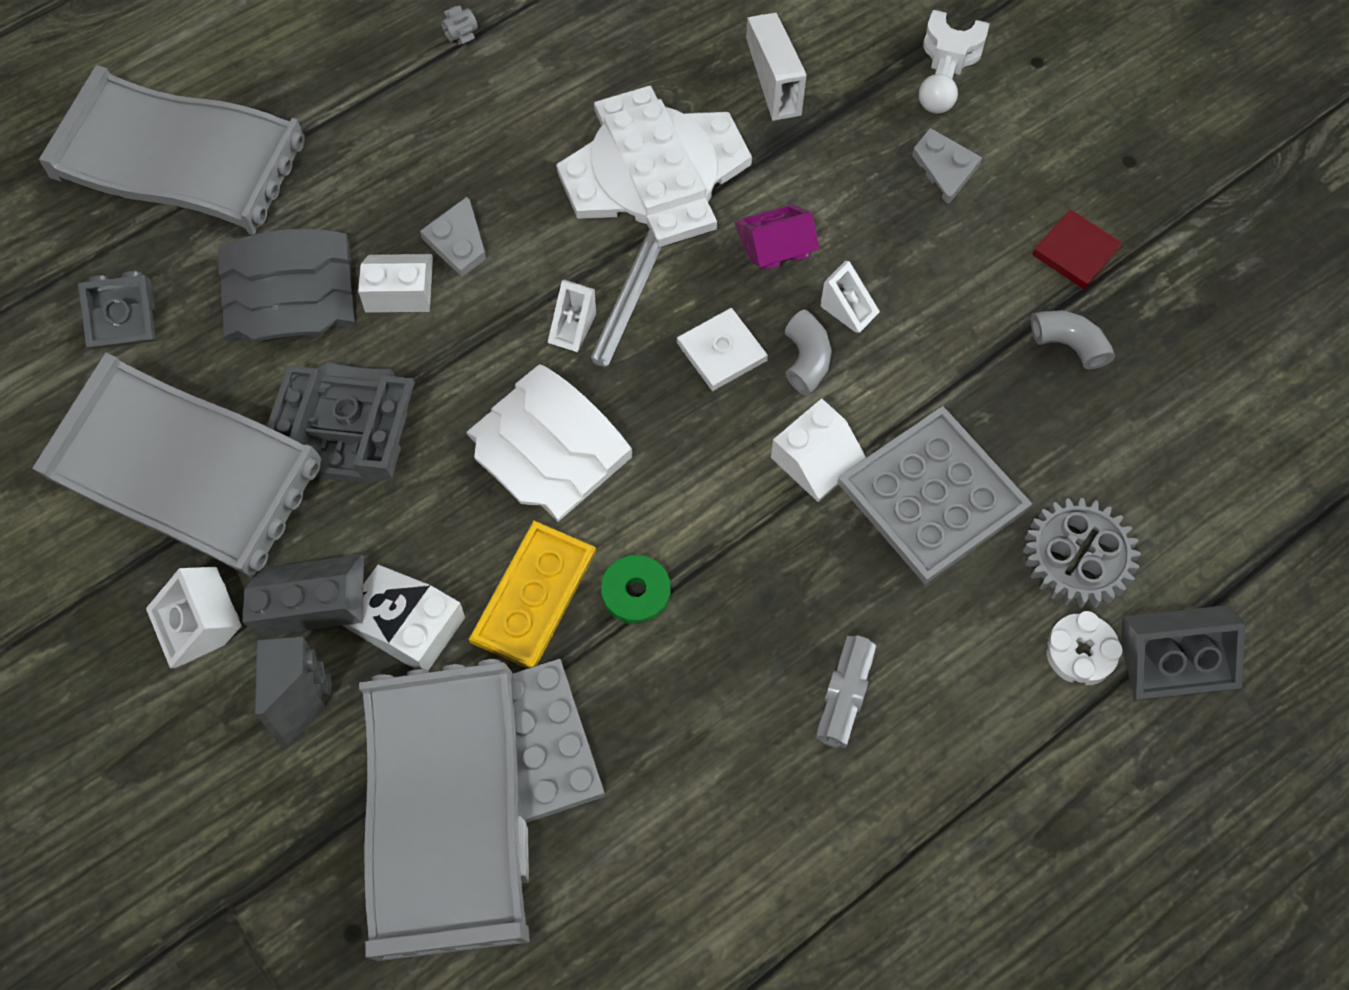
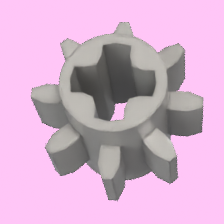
M459 5L444 11L446 19L441 21V26L450 42L457 40L460 45L475 39L472 32L478 29V25L470 9L467 8L462 11Z

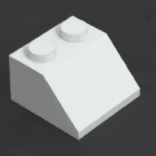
M432 254L368 255L360 266L358 290L365 313L430 312Z
M820 399L773 439L771 458L817 502L821 501L839 485L837 483L839 476L866 458L847 421L823 399Z
M217 567L179 568L146 608L170 668H177L224 646L241 627L238 614L232 605Z

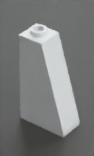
M777 13L748 17L746 39L772 121L801 116L806 73Z

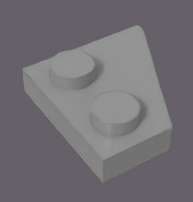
M931 128L914 147L912 154L918 165L925 169L926 176L932 184L936 182L943 192L942 199L947 204L953 200L978 169L982 161V157Z
M467 197L420 231L421 238L461 277L486 260L485 250L471 202Z

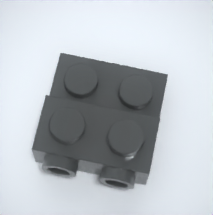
M129 271L122 273L121 278L109 279V276L99 275L89 277V282L78 283L86 348L92 350L156 341L153 312L156 310L152 280L149 277L142 275V272Z

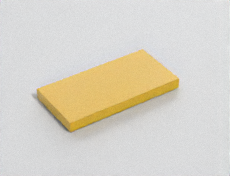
M533 521L469 638L470 643L527 669L537 666L596 553V547Z

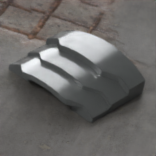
M319 229L276 230L243 237L218 248L221 307L223 309V337L225 341L247 338L256 343L289 336L321 335L329 328L355 325L351 253L347 234Z
M329 362L318 368L287 366L267 427L303 445L307 444L313 447L322 458L316 477L359 482L390 479L393 477L401 450L399 441L407 418L406 410L415 381L413 378L396 377L391 369L358 368Z

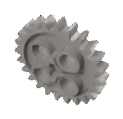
M1067 498L1062 508L1058 503L1054 502L1049 511L1043 509L1038 516L1039 519L1034 518L1030 525L1032 530H1028L1025 536V540L1029 543H1026L1023 552L1031 555L1027 558L1025 566L1036 567L1030 577L1032 579L1042 577L1043 582L1039 589L1043 590L1050 586L1053 588L1051 598L1055 599L1061 593L1064 595L1065 605H1068L1072 598L1077 599L1079 608H1083L1087 599L1090 600L1094 608L1098 607L1101 599L1109 604L1114 599V594L1121 596L1126 590L1125 586H1130L1135 579L1132 575L1139 569V565L1135 562L1140 557L1141 552L1132 550L1138 543V539L1127 538L1132 527H1121L1119 525L1123 519L1122 515L1115 518L1110 517L1112 507H1107L1103 512L1098 510L1099 504L1096 500L1091 507H1086L1084 498H1080L1076 506ZM1068 526L1076 527L1081 534L1073 533L1069 530ZM1091 530H1096L1097 535L1074 572L1070 576L1066 575V569ZM1099 544L1109 547L1112 553L1103 551ZM1051 552L1061 554L1064 561L1055 559ZM1082 570L1091 572L1095 579L1085 577Z

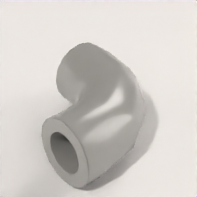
M804 309L799 311L790 320L785 329V335L795 343L799 351L798 359L786 371V377L798 392L807 396L817 388L827 374L832 350L826 330L809 311Z
M1064 310L1040 311L1031 315V329L1038 345L1047 343L1068 345L1076 351L1085 369L1102 367L1115 358L1114 350L1103 331L1084 316Z

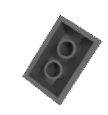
M358 554L262 568L244 589L243 623L261 636L362 623L364 556Z
M1227 605L1123 616L1122 652L1134 698L1139 700L1242 688L1245 622Z
M304 637L257 640L255 715L281 746H289L326 708V695H331L332 692L330 673L324 671L323 662L318 661L315 649L309 647Z

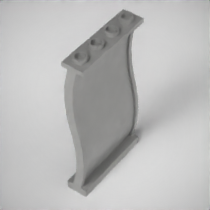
M96 65L39 160L51 179L62 181L64 178L88 188L128 199L174 205L199 211L244 227L248 234L254 235L259 225L265 222L267 210L272 200L278 197L280 185L285 175H289L297 152H300L304 146L305 136L302 133L298 119L292 118L289 122L269 113L242 105L155 91L113 76L107 68Z
M105 353L32 469L49 481L60 484L118 514L178 540L253 579L256 572L260 571L266 564L268 551L274 541L278 540L284 533L285 522L290 513L300 505L303 491L308 482L318 474L322 458L313 447L307 444L303 445L247 417L176 389L121 362L117 357Z
M488 659L480 661L478 663L479 666L472 667L453 664L444 666L443 671L430 673L422 669L407 672V676L395 678L392 675H376L371 678V681L359 683V690L362 691L364 699L367 738V802L364 864L369 941H365L366 958L385 961L530 942L529 926L526 925L519 855L517 748L511 688L513 676L512 671L504 662Z

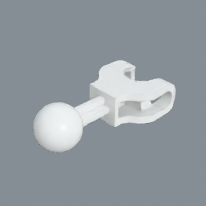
M937 10L932 11L923 47L925 52L932 58L931 68L936 69L934 75L926 78L919 89V101L925 110L930 113L941 114L954 106L958 97V89L952 80L953 75H960L965 66L972 65L980 60L990 23L976 20L971 29L957 31L950 28L946 23L947 13Z

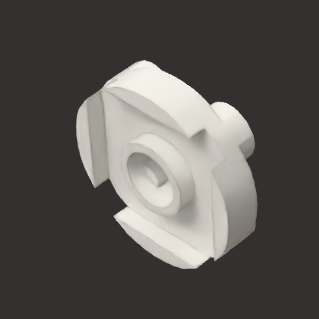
M1084 611L1081 614L1068 615L1056 623L1049 634L1046 652L1049 664L1061 678L1072 683L1077 681L1079 683H1086L1085 685H1094L1105 680L1114 671L1123 650L1111 626L1098 618L1096 614ZM1077 642L1087 643L1091 648L1089 651L1092 655L1088 657L1085 653L1080 655L1076 653Z

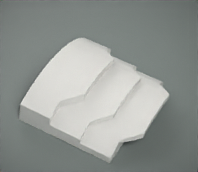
M539 364L515 384L516 388L491 408L489 414L469 429L467 435L476 443L475 460L490 472L520 504L541 505L559 522L632 458V448L608 419L585 396L558 374Z

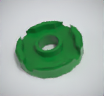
M629 555L616 560L607 568L601 581V596L606 610L615 619L627 624L649 622L655 620L665 611L670 600L671 581L666 570L656 560L644 555ZM632 583H640L644 585L646 591L642 596L633 597L626 592V588Z

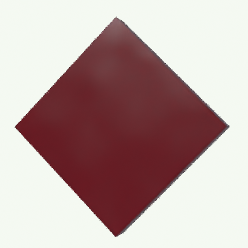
M1070 209L1037 245L1032 255L1085 290L1120 250L1122 242Z

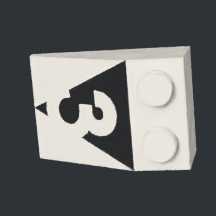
M377 565L363 584L362 623L342 626L411 668L428 671L464 621L465 615L460 602L433 586Z

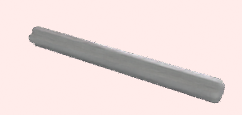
M649 228L591 355L593 363L597 366L606 367L609 365L661 250V247L658 248L659 245L651 228Z

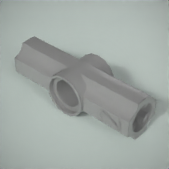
M858 635L847 636L837 671H833L824 700L827 703L824 713H822L816 739L828 746L846 748L856 713L860 712L869 683L866 679L871 669L877 646L867 638Z

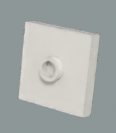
M732 308L677 337V344L712 391L766 362L768 357L767 353Z

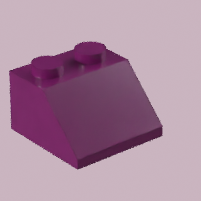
M794 204L734 220L736 230L750 261L758 267H762V269L778 267L781 265L780 261L790 258L794 261L810 257V252L820 250L812 212Z

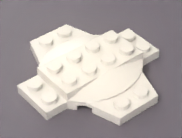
M651 85L594 102L596 115L602 125L594 141L556 164L557 173L577 219L617 217L619 212H627L634 215L636 221L645 223L652 229L659 245L658 248L716 230L717 220L708 204L714 185L717 182L720 184L725 183L752 163V156L730 113L683 114L677 110L665 107L662 100L657 99Z

